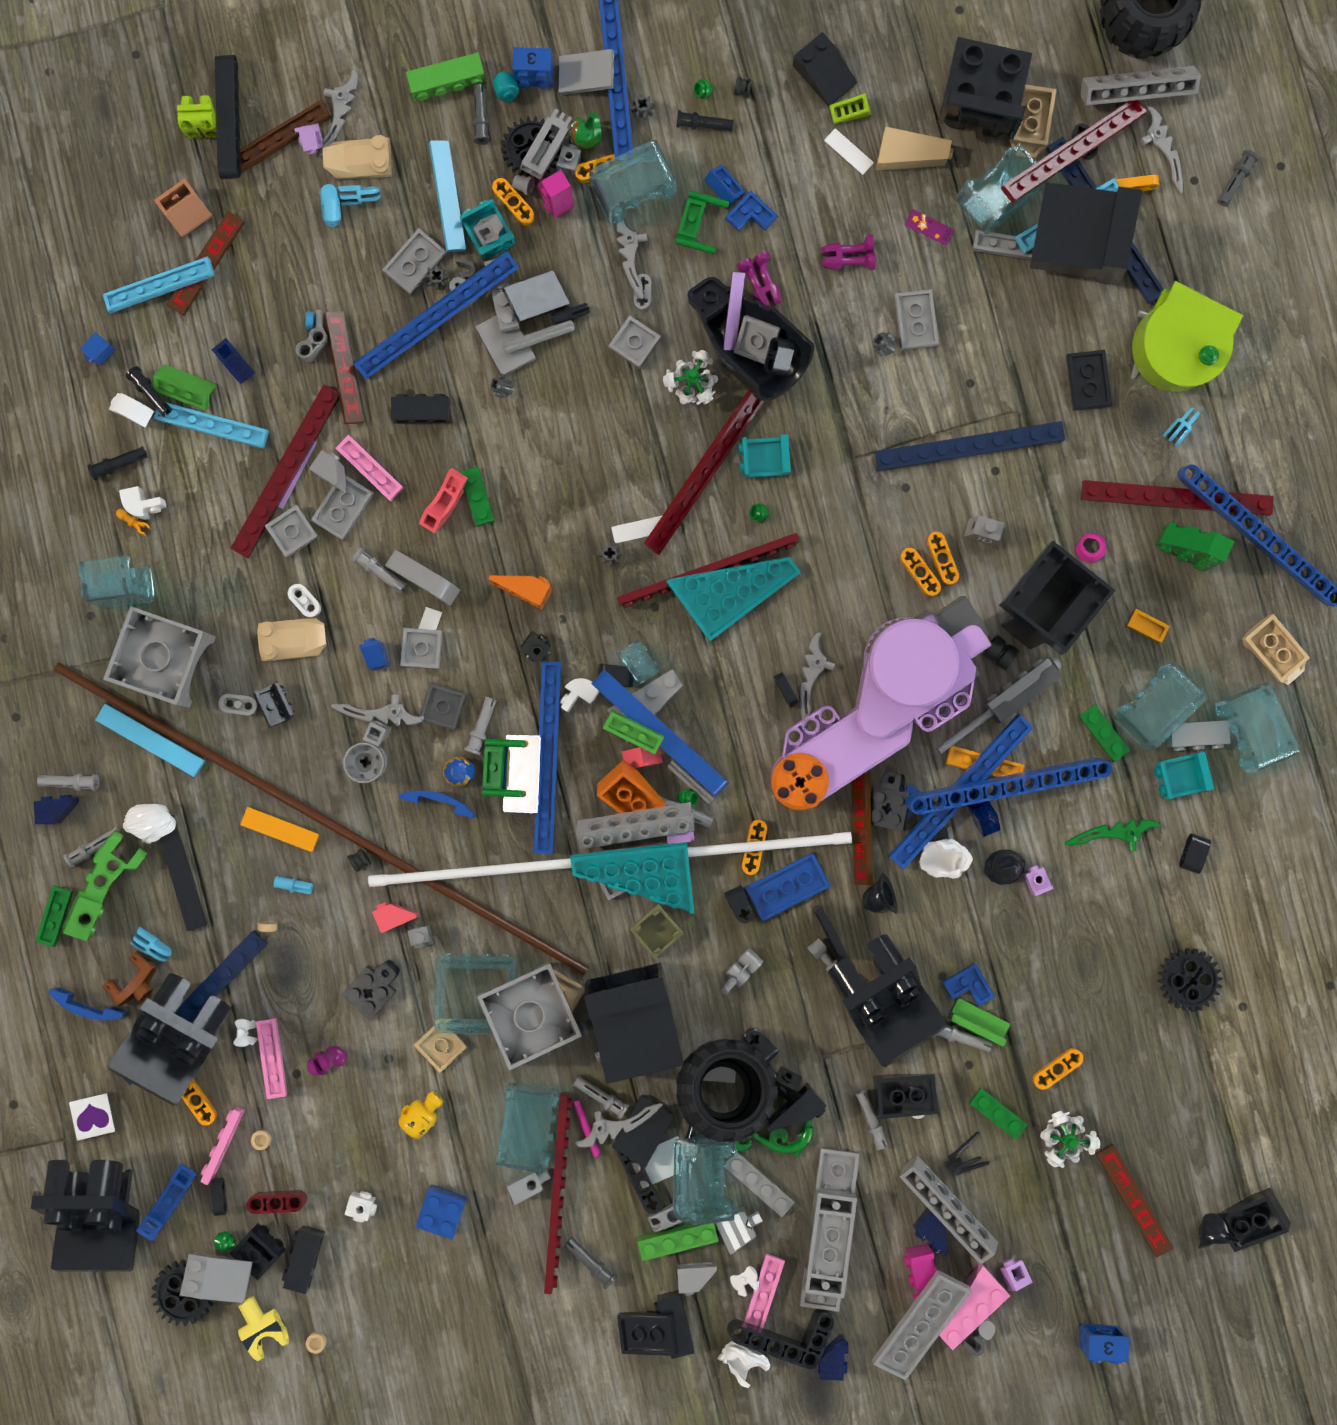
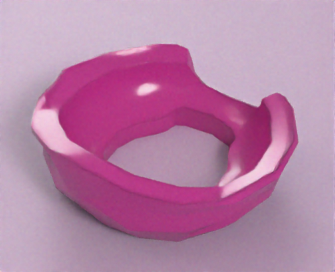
M1097 533L1084 534L1076 546L1077 556L1087 563L1099 561L1106 552V542ZM1087 538L1096 540L1099 543V550L1096 553L1087 552L1083 546L1084 540Z

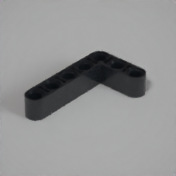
M816 1309L811 1316L802 1342L738 1319L731 1320L728 1323L727 1332L732 1341L738 1345L806 1369H815L821 1360L834 1327V1319L827 1310ZM827 1317L824 1322L820 1323L821 1318ZM741 1329L739 1334H734L735 1330ZM755 1335H759L757 1340L751 1341ZM819 1335L818 1340L812 1341L815 1336ZM772 1342H777L774 1347H769ZM790 1348H794L792 1353H787ZM812 1354L810 1359L805 1360L807 1355Z

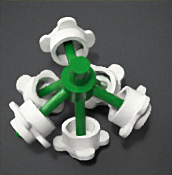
M704 350L699 352L693 351V363L678 360L676 362V371L671 372L668 369L667 374L663 376V383L665 387H668L669 392H672V388L678 387V381L687 380L688 385L677 389L675 392L680 398V403L696 402L698 405L703 402L705 405L714 399L712 395L716 391H712V386L714 383H717L718 377L712 375L708 369L699 375V368H705L708 364H712L713 359ZM692 384H696L700 391L696 396H694L695 390L691 387Z
M1055 1111L1051 1115L1053 1119L1048 1121L1050 1124L1041 1132L1040 1137L1044 1139L1046 1147H1051L1059 1141H1062L1064 1144L1060 1151L1052 1149L1050 1153L1045 1151V1155L1048 1157L1047 1161L1051 1166L1064 1168L1063 1162L1065 1159L1078 1163L1080 1160L1079 1155L1083 1148L1089 1151L1090 1155H1094L1095 1150L1100 1148V1140L1096 1137L1095 1131H1091L1090 1135H1084L1082 1140H1078L1075 1135L1085 1131V1127L1082 1124L1084 1121L1083 1117L1067 1116L1070 1114L1069 1112L1063 1114L1062 1111ZM1061 1126L1065 1134L1064 1137H1060L1059 1130L1054 1129V1127Z

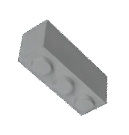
M1229 720L1165 725L1167 748L1173 747L1174 751L1186 750L1185 747L1193 746V750L1205 749V745H1212V749L1224 748V744H1230Z

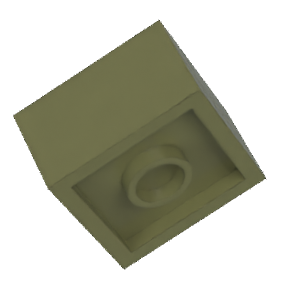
M659 903L629 928L654 959L684 934L683 930Z

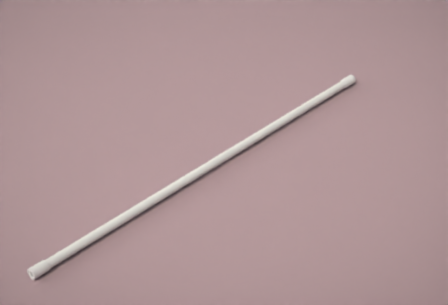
M851 832L821 836L689 847L687 849L688 857L829 844H851L852 837ZM568 858L392 875L368 876L369 887H378L389 884L572 867L571 860Z

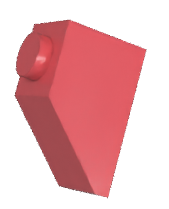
M387 902L377 905V910L372 912L381 933L420 917L417 912L394 903L388 905Z

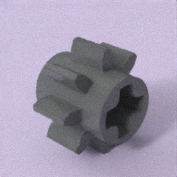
M640 94L638 99H633L635 106L631 107V111L636 112V119L640 117L645 121L649 115L653 116L651 109L655 108V104L650 103V96L646 98Z
M435 265L434 269L428 267L429 275L424 276V279L429 280L427 286H435V290L440 285L445 287L443 280H448V276L444 275L445 268L440 270L437 265ZM433 275H440V279L433 280Z
M884 332L877 334L873 340V347L876 348L875 352L880 356L882 354L885 356L892 354L896 349L897 341L894 340L895 336L890 332L887 334Z
M501 373V375H497L492 379L491 390L496 392V397L504 398V396L508 397V395L512 394L514 382L509 379L510 375Z
M610 542L607 547L601 546L603 553L598 554V557L604 558L601 563L605 564L607 562L610 567H612L613 562L619 564L617 556H622L621 552H617L619 546L612 547ZM608 551H612L615 554L612 555L611 559H608V556L605 555L608 554Z

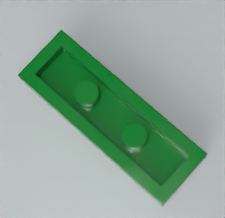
M479 467L460 471L461 474L468 478L464 487L476 527L495 522Z
M1092 705L1078 716L1112 762L1117 761L1130 751L1096 705Z
M56 885L52 886L35 942L56 947L74 891Z
M979 1088L969 1101L970 1105L1015 1140L1018 1139L1028 1125L982 1088Z

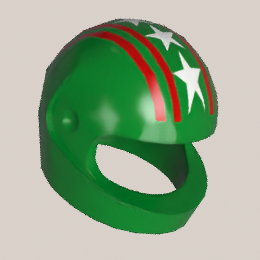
M590 112L585 124L580 117L571 124L569 137L578 148L589 149L601 142V125L597 113Z

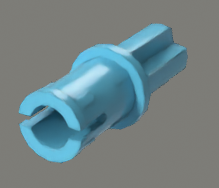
M276 876L273 884L274 888L290 890V893L295 891L311 894L313 891L312 883L299 881L296 878L289 879Z

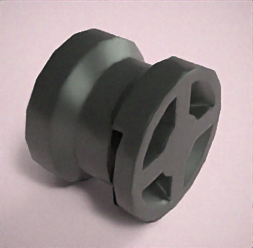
M737 76L734 95H744L745 98H749L752 79H742L741 76Z
M362 848L354 855L350 854L347 856L356 872L361 871L363 866L371 864L370 859Z

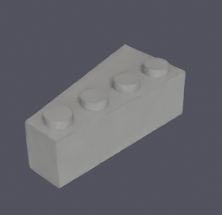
M672 669L632 695L656 715L683 685ZM615 705L612 706L611 708L607 709V711L609 712V714H610L611 710H614V711H616V712H618V713H620V714L626 716V715H625L623 712H621Z

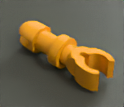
M118 509L116 511V516L119 519L126 521L128 526L135 527L141 535L146 536L145 532H141L142 529L140 527H147L151 530L148 524L138 521L137 517L130 516L125 510Z

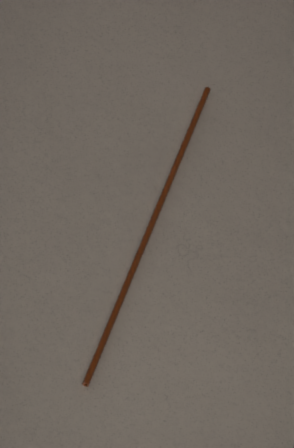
M61 663L55 666L54 671L401 871L405 873L423 872ZM438 880L422 881L427 886L580 974L585 975L588 966Z

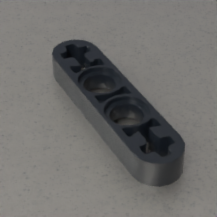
M617 1151L618 1157L646 1212L652 1214L658 1212L661 1207V1200L645 1167L639 1164L640 1171L638 1173L630 1172L629 1166L636 1162L629 1160L625 1163L628 1157ZM640 1181L648 1182L649 1188L646 1191L639 1190L638 1183ZM651 1191H653V1194H650V1197L652 1201H657V1203L655 1204L656 1207H648V1197L646 1196L645 1198H643L642 1196L648 1195Z

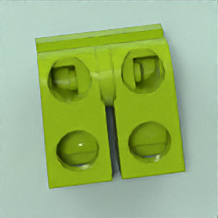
M182 96L181 105H177L178 124L186 139L203 138V135L205 138H217L216 110L213 107L210 96H200V104H194V99L190 96Z

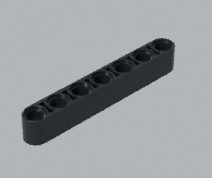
M235 55L215 56L218 175L221 180L241 178L238 63Z

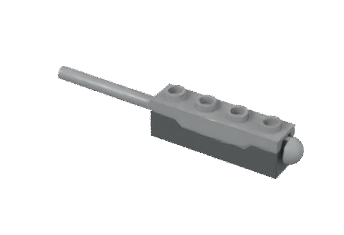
M1040 658L1032 664L1033 669L1029 672L1024 670L1016 676L1018 678L1017 681L1014 683L1010 681L1005 684L1000 694L994 693L986 699L988 703L984 705L987 709L986 712L937 747L938 752L942 754L990 717H993L999 724L1062 677L1059 672L1062 666L1060 660L1057 658L1042 660Z

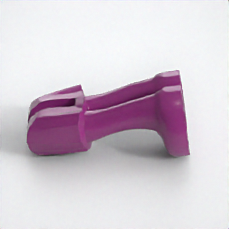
M873 234L867 235L864 242L858 245H840L838 242L822 247V256H833L822 259V266L824 268L841 270V267L845 265L865 266L868 270H875ZM867 254L861 257H843V255Z
M764 251L753 258L754 264L763 280L764 287H762L755 273L751 258L740 261L736 266L740 272L745 273L750 279L755 291L753 295L755 300L760 301L761 305L770 308L766 293H769L774 306L781 303L779 286L773 283L767 270V262L770 260L771 255L769 251Z
M329 1046L326 1048L325 1053L319 1051L314 1055L313 1059L308 1060L307 1070L314 1076L324 1075L333 1065L340 1067L345 1064L347 1055L342 1048Z

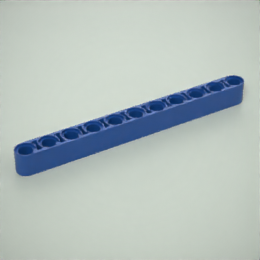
M1190 464L1178 470V479L1321 603L1326 606H1337V586L1199 467ZM1187 469L1191 470L1192 477L1190 479L1187 478L1185 475V471ZM1202 481L1206 484L1205 491H1202L1200 489V483ZM1216 494H1219L1221 497L1219 504L1214 500ZM1231 506L1235 509V514L1233 516L1229 514V508ZM1245 519L1249 520L1248 528H1245L1243 525ZM1260 531H1262L1264 534V538L1262 541L1258 538V533ZM1273 544L1278 545L1277 553H1274L1272 550ZM1288 556L1292 557L1293 562L1291 565L1287 563ZM1303 568H1305L1307 571V575L1305 578H1303L1301 575V571ZM1317 581L1321 582V588L1319 590H1317L1316 588ZM1332 593H1334L1336 597L1334 602H1331L1330 596Z
M1091 758L914 793L906 798L905 805L908 810L915 814H925L1105 778L1112 773L1113 767L1110 762L1104 759ZM1103 764L1102 770L1098 771L1099 765ZM1084 767L1085 771L1080 775V770ZM1066 771V777L1062 779V773ZM1048 774V780L1043 782L1044 776ZM1030 778V783L1025 786L1026 779ZM1012 782L1011 788L1007 790L1006 785ZM993 785V791L988 794V788ZM975 789V794L969 797L970 791ZM956 792V799L951 801V795ZM938 796L937 803L932 805V799ZM916 800H919V806L917 808H913L914 802Z

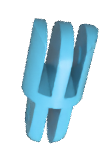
M326 184L320 190L322 217L328 227L335 228L341 220L339 193L334 185Z
M362 185L338 186L339 191L342 192L339 194L340 199H344L341 201V206L364 204V202L377 201L381 197L380 194H375L380 192L378 187H362Z
M1191 407L1182 418H1177L1162 436L1166 438L1177 426V430L1168 441L1173 442L1180 432L1184 431L1174 444L1178 447L1192 431L1191 425L1199 417L1200 412L1197 411L1187 423V418L1195 410V408Z
M142 927L138 928L137 933L130 942L131 945L146 955H150L162 962L167 961L172 954L170 947Z

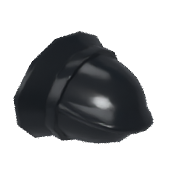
M998 850L992 853L985 861L984 873L994 883L999 885L1011 884L1017 881L1023 874L1025 860L1019 853L1012 850Z
M881 873L878 882L864 892L862 897L863 907L865 910L875 914L887 911L896 914L898 908L893 886L889 878L884 873Z
M1208 1213L1202 1218L1201 1225L1199 1226V1238L1201 1241L1198 1246L1199 1249L1213 1245L1239 1242L1229 1232L1225 1221L1219 1215Z

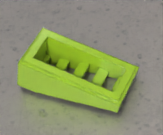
M866 93L829 105L834 124L871 115ZM859 103L863 104V110H860ZM851 105H855L857 112L853 113ZM844 107H848V115L845 114ZM838 108H840L842 117L839 118L836 110Z

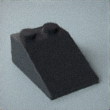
M823 32L794 55L792 66L828 107L857 84L855 77L837 48Z
M888 1074L873 1076L876 1116L879 1119L938 1114L935 1074Z
M807 1082L796 1092L790 1102L784 1103L771 1115L770 1119H767L765 1122L766 1127L770 1132L806 1122L815 1117L819 1118L826 1111L824 1109L826 1104Z
M1271 1188L1252 1194L1217 1214L1225 1221L1232 1236L1239 1240L1237 1243H1229L1234 1252L1289 1232L1291 1223Z

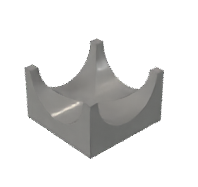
M130 606L103 680L178 706L190 708L192 701L189 691L194 669L206 647L214 644L216 636Z
M544 963L511 981L475 995L508 1070L514 1069L582 1036L550 963Z

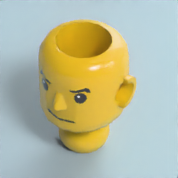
M431 1091L427 1094L425 1101L415 1100L410 1105H406L401 1111L398 1120L399 1126L410 1137L414 1139L422 1138L432 1126H435L434 1124L437 1120L435 1110L443 1105V1098L435 1091Z

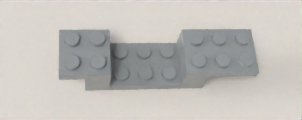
M820 1147L813 1199L815 1212L808 1265L804 1267L800 1306L839 1312L841 1298L844 1299L857 1204L855 1187L859 1152Z

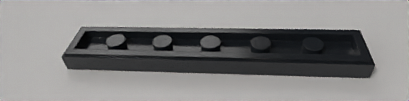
M176 822L175 829L161 837L160 843L186 929L191 931L206 926L207 922Z

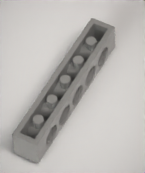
M1195 66L1085 77L1082 78L1080 96L1086 106L1198 94L1201 75Z
M691 802L579 820L577 821L576 835L580 849H587L695 831L694 814Z
M918 1155L906 1163L899 1177L981 1265L993 1257L998 1245L997 1240Z

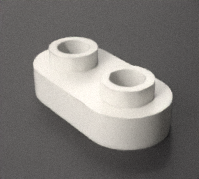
M294 584L289 588V599L303 615L314 618L320 614V603L306 587L301 584ZM301 591L302 596L297 598L296 593ZM314 605V611L310 612L309 607Z

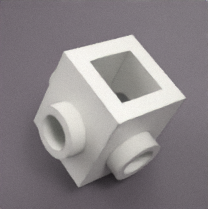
M353 1192L349 1197L345 1215L353 1217V1220L357 1222L368 1221L371 1216L375 1215L377 1204L374 1203L376 1198L372 1197V1194L368 1192Z

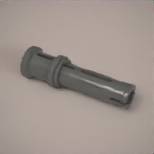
M477 84L473 87L475 119L473 121L475 136L473 141L476 144H487L490 142V137L488 136L489 121L486 118V87L482 85L481 89V84Z
M1244 150L1242 153L1243 157L1239 164L1235 165L1233 176L1217 200L1220 205L1228 207L1243 179L1250 175V169L1259 160V156L1255 152Z
M573 1237L564 1245L591 1271V1276L593 1278L596 1277L603 1284L604 1289H607L617 1277L616 1274H612L604 1267L605 1264L603 1262H598Z

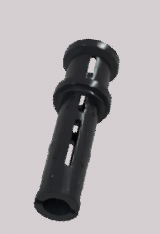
M678 110L676 128L684 126L695 130L697 127L732 132L734 119L700 116L697 112L692 114ZM682 118L690 119L691 121H684ZM706 122L723 123V125L708 124Z
M140 367L130 368L125 376L129 381L133 382L135 389L138 392H142L163 417L169 415L172 412V408L152 387L151 380L141 373Z
M141 446L111 459L104 458L99 463L88 464L87 466L92 478L98 480V477L108 473L111 475L115 472L114 470L148 458L144 447Z

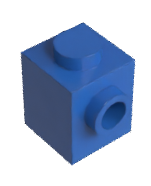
M97 332L80 348L85 353L84 358L91 364L96 362L99 366L116 350Z

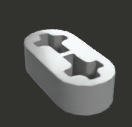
M646 274L638 275L639 279L645 280V283H648L645 284V290H643L644 300L647 303H644V306H640V303L637 301L641 299L634 291V306L638 311L644 312L651 305V279ZM635 279L634 282H635L636 286L639 287V285H638V283H637V281H636V279Z

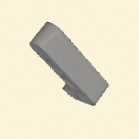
M394 550L385 564L390 570L434 595L449 606L452 605L460 592V589L454 584L397 550Z

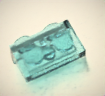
M639 640L618 653L639 685L660 672L657 662L650 658L646 646L640 643Z

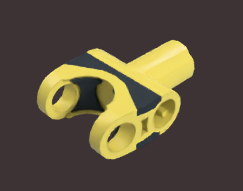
M254 1296L238 1305L247 1322V1325L238 1330V1334L246 1350L256 1361L264 1358L262 1349L263 1337L270 1336L282 1346L289 1343L287 1329L276 1309L263 1314Z

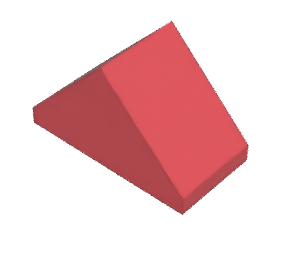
M660 746L656 754L641 747L622 751L623 759L634 768L663 763Z

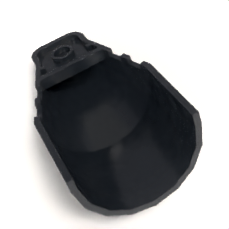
M716 277L704 279L688 291V303L696 310L720 363L754 396L762 401L774 400L786 393L806 372L813 357L815 344L777 309L761 305L760 301H753L746 298L745 294H743L737 339L743 318L746 315L780 327L781 331L778 338L792 340L795 346L789 371L785 376L768 374L764 370V364L736 354L734 350H723L731 288L724 285Z

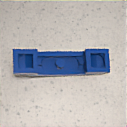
M410 791L398 796L399 799L414 803H420L422 796L455 805V814L475 818L476 816L467 805L442 793Z
M59 987L49 990V994L62 1007L85 1018L115 1020L129 1015L128 1011L114 1006L106 1007L104 1011L75 1002L73 1001L75 993Z
M180 1163L170 1178V1182L136 1231L153 1242L180 1204L198 1173Z

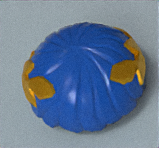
M464 757L449 759L443 768L444 779L454 787L468 785L475 774L473 763Z

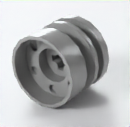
M360 742L351 746L343 759V768L347 776L359 783H369L379 778L385 772L387 766V756L384 749L369 742ZM366 756L371 761V764H368L367 767L362 762V759H365Z

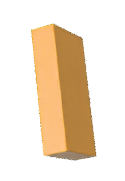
M1138 609L1133 610L1126 624V627L1159 644L1162 643L1170 628L1169 625Z

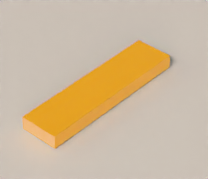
M952 746L948 750L945 764L967 770L981 753ZM1004 759L990 776L1000 777L1024 771L1025 765Z
M247 807L240 824L310 852L314 851L320 836L316 832Z

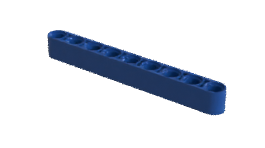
M605 669L591 683L628 718L664 735L660 747L715 797L729 784Z

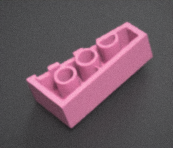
M978 1262L965 1283L970 1286L971 1293L939 1335L952 1350L1010 1297L1006 1289L988 1269Z

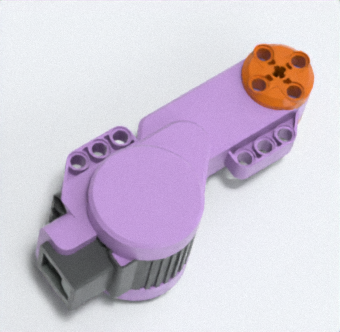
M960 596L936 613L923 611L914 618L901 617L892 619L882 624L873 632L864 651V663L855 707L839 717L831 706L824 705L787 729L783 753L777 758L771 770L772 789L780 803L794 810H806L816 807L823 799L907 746L911 740L913 721L922 730L930 732L970 706L974 680L980 675L971 659L989 648L991 643L987 638L990 632L966 596ZM961 695V699L956 702V698ZM944 706V711L939 713V709ZM826 709L832 711V717L828 720L822 718V712ZM928 717V721L922 724L923 719ZM807 721H815L816 727L813 730H807L805 728ZM797 731L800 734L799 739L796 741L790 740V732Z

